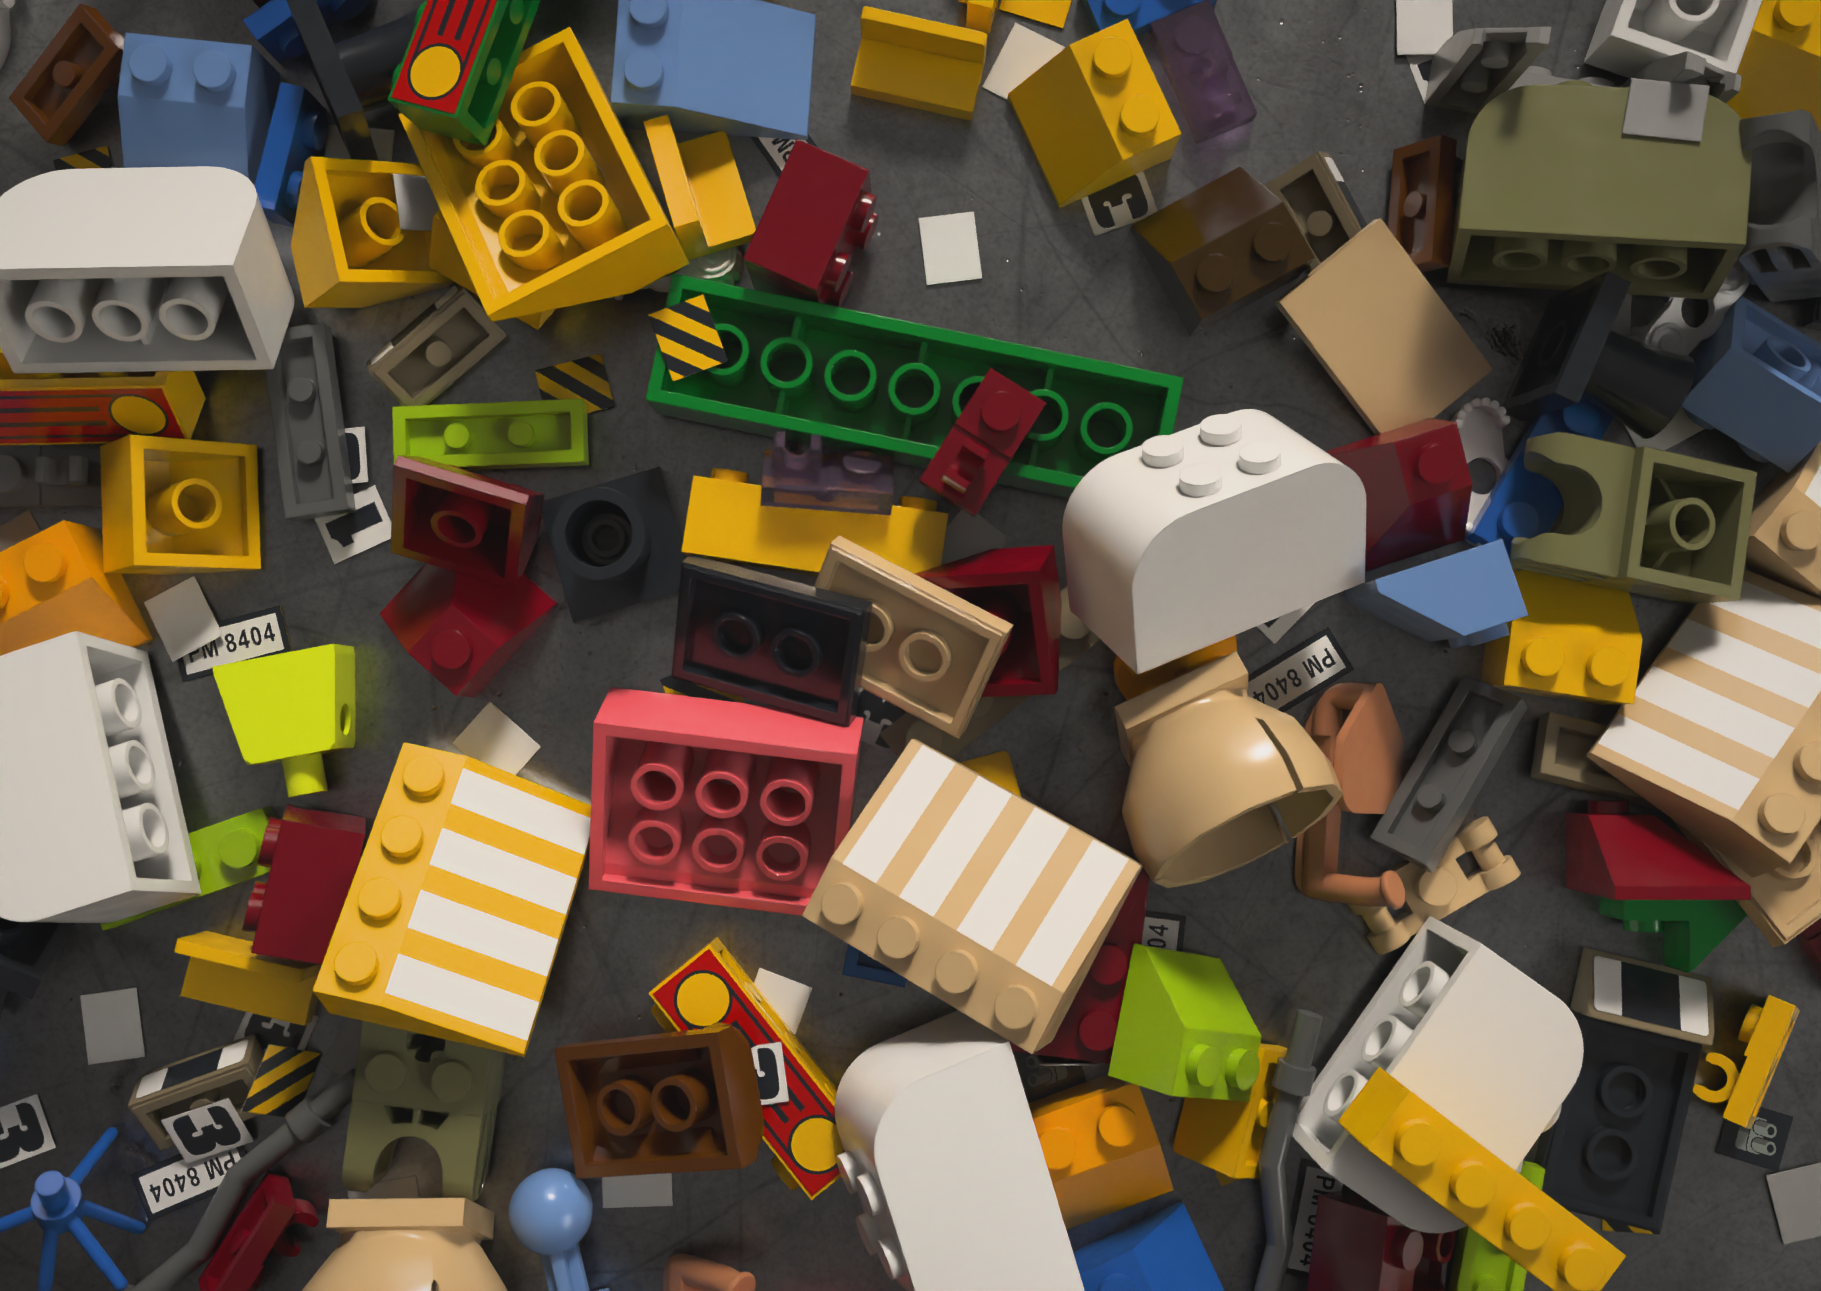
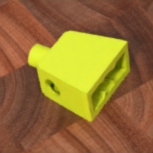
M328 644L212 666L220 695L242 757L247 765H266L282 762L288 798L328 791L322 754L352 749L355 745L354 647Z

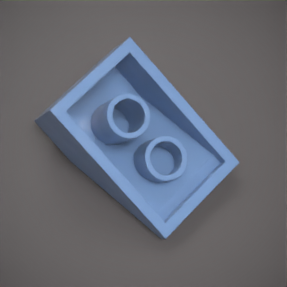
M619 0L611 104L622 127L625 129L646 130L643 121L668 114L674 132L712 134L724 131L727 135L808 140L816 15L761 0Z
M125 32L117 95L123 167H222L243 174L255 186L277 99L280 73L253 45Z

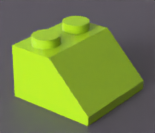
M1134 943L1108 1076L1170 1096L1249 1102L1252 1086L1259 1074L1258 1052L1262 1036L1221 958Z

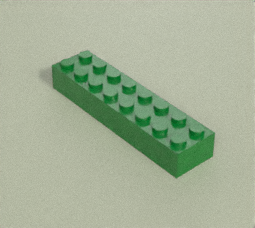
M673 273L665 308L703 294L728 361L672 381L659 343H657L645 398L657 414L926 469L989 369L992 368L1046 402L1044 410L996 484L1070 498L1082 478L1100 462L1116 454L1141 446L1149 438L1173 434L1184 378Z

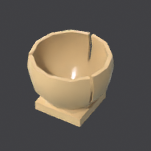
M1237 651L1115 706L1120 748L1130 766L1122 815L1135 856L1143 864L1152 881L1165 888L1206 881L1247 865L1288 843L1285 832L1270 803L1273 802L1277 807L1291 838H1296L1328 815L1343 795L1332 763L1294 717L1247 696L1248 671Z
M467 1198L329 1199L326 1228L340 1233V1244L302 1291H508L480 1246L482 1240H493L495 1213Z

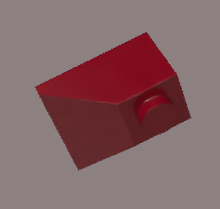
M1428 418L1325 451L1352 469L1360 477L1365 488V571L1465 540V529L1473 484L1457 422Z
M1054 545L990 549L915 573V575L1013 624L981 697L1056 694L1059 678L1062 603Z
M425 563L380 612V616L407 653L455 696L475 698L559 604L524 572L516 590Z
M1588 800V812H1565L1567 889L1613 900H1751L1750 885L1656 816L1629 812V801Z

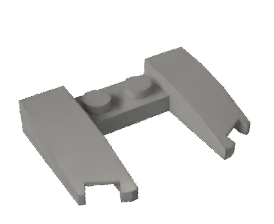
M1552 27L1474 28L1457 32L1433 56L1424 105L1479 114L1492 99L1513 88L1532 84L1557 85L1572 79L1555 77L1546 68L1530 66L1549 45ZM1686 51L1656 60L1636 72L1620 87L1630 86L1631 78L1710 86L1709 95L1726 103L1740 92L1742 76L1706 62L1705 58ZM1587 77L1579 79L1580 81L1590 83L1592 86L1615 87L1612 81L1605 78Z

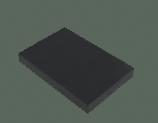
M691 554L682 561L671 677L849 727L857 715L873 602Z
M1571 1010L1582 1033L1584 1046L1583 1062L1575 1085L1561 1104V1113L1557 1121L1550 1129L1540 1134L1534 1163L1545 1169L1542 1191L1568 1211L1660 1233L1703 1044L1595 1019Z

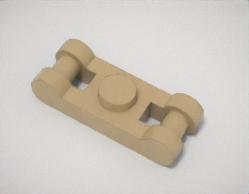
M1488 816L1475 819L1457 830L1433 873L1407 860L1389 869L1396 872L1403 883L1405 890L1404 906L1407 910L1404 913L1392 918L1386 906L1365 907L1348 904L1354 916L1362 915L1371 932L1367 935V938L1377 955L1386 954L1405 944L1411 936L1418 933L1429 916L1440 920L1485 893L1503 887L1520 876L1521 872L1511 855L1503 856L1494 838L1497 837L1498 833ZM1471 851L1481 868L1465 876L1456 858Z

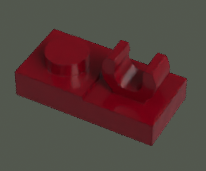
M990 368L922 474L919 483L975 518L1044 410L1046 402Z
M270 1170L266 1172L199 1277L200 1291H257L265 1271L263 1261L272 1247L283 1256H298L301 1251L298 1236L287 1233L285 1230L295 1223H303L315 1228L319 1223V1219L313 1204L306 1200L294 1199L288 1177Z

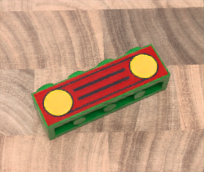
M425 0L416 13L415 28L403 60L394 71L392 89L388 101L419 129L486 146L541 0Z

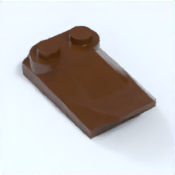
M716 1023L697 1030L567 1044L554 1049L576 1179L743 1169L756 1161L759 1144L764 1134V1117L752 1051L746 1037L734 1026L726 1023Z

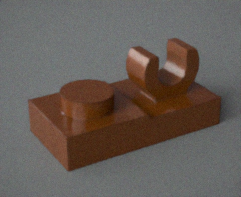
M80 3L10 95L9 99L46 143L65 147L100 102L99 98L106 89L119 83L120 77L118 74L121 71L125 37L121 33L116 32L96 8Z
M1438 135L1394 149L1388 229L1421 273L1450 266L1454 206L1456 202V193L1453 192L1454 174L1461 172L1463 160L1456 157L1457 140L1444 135Z

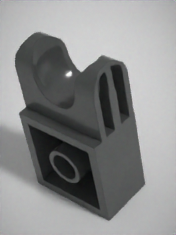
M1802 109L1741 119L1742 150L1752 149L1746 245L1738 257L1740 270L1749 272L1751 284L1758 285L1770 302L1821 297V133L1812 114Z

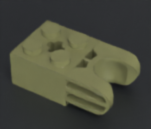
M1556 432L1526 439L1524 468L1529 472L1546 477L1556 485L1564 501V515L1561 525L1554 533H1543L1531 539L1514 537L1511 543L1509 558L1512 567L1684 604L1740 601L1757 472L1646 446L1633 448L1570 433Z
M362 1021L342 1168V1183L346 1189L366 1193L388 1174L398 1139L400 1137H416L427 1141L434 1147L441 1160L443 1196L445 1198H467L476 1202L487 1181L497 1103L501 1101L507 1053L446 1039L445 1044L438 1047L430 1040L428 1035Z

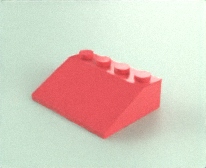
M610 687L593 722L588 889L802 916L832 855L852 827L864 718L856 717L851 725L847 727L780 707Z

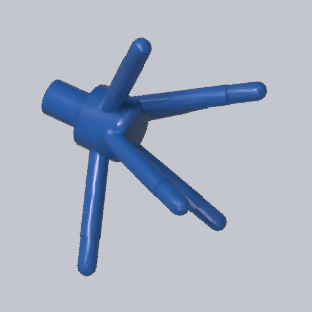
M110 1127L103 1133L69 1177H63L58 1171L44 1172L35 1182V1191L30 1201L31 1206L0 1218V1233L35 1219L41 1229L44 1230L38 1291H52L59 1234L69 1231L115 1290L123 1291L128 1286L127 1279L82 1221L84 1216L136 1235L142 1234L145 1231L146 1227L143 1222L85 1200L80 1185L117 1138L119 1132L115 1127Z

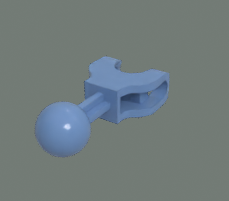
M547 1168L536 1171L527 1176L517 1186L509 1204V1225L513 1235L522 1246L541 1255L549 1291H590L579 1242L591 1224L593 1215L592 1198L587 1186L581 1179H576L575 1174L559 1168ZM605 1288L596 1291H610V1289Z

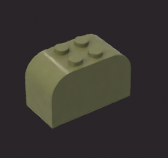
M1570 80L1557 85L1532 84L1520 86L1498 95L1479 112L1468 135L1456 190L1450 266L1447 268L1446 283L1567 291L1609 271L1631 282L1627 291L1629 295L1714 300L1746 245L1752 149L1742 150L1741 117L1729 105L1716 97L1708 95L1701 142L1622 134L1630 86L1602 87L1592 86L1585 81Z

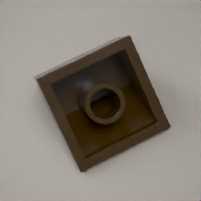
M1242 167L1230 171L1130 227L1134 238L1190 336L1295 280L1315 258L1284 202Z

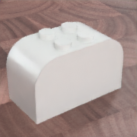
M211 166L65 169L44 173L25 180L9 189L0 197V348L14 374L274 369L293 312L295 299L253 183L243 174L231 169Z
M1244 409L1228 414L1212 415L1202 420L1201 424L1171 435L1149 438L1141 446L1107 458L1091 469L1078 483L1069 498L1063 516L1062 534L1070 611L1137 675L1365 582L1366 493L1360 477L1352 469L1270 414L1260 410Z
M73 631L1 655L0 917L16 922L109 923L202 894L148 652L79 631Z
M1429 916L1314 1081L1310 1095L1303 1097L1292 1137L1324 1171L1405 1226L1426 1233H1446L1461 1229L1467 1225L1370 1153L1337 1121L1377 1068L1381 1067L1520 1173L1524 1157L1540 1134L1555 1124L1561 1113V1104L1575 1085L1580 1074L1584 1046L1579 1024L1571 1010L1557 996L1482 943Z
M957 1010L880 1042L860 1054L844 1073L836 1093L835 1121L845 1151L836 1156V1161L847 1190L851 1195L858 1192L864 1213L856 1216V1224L864 1246L871 1256L876 1253L878 1254L890 1280L896 1279L905 1291H1085L1010 1042Z

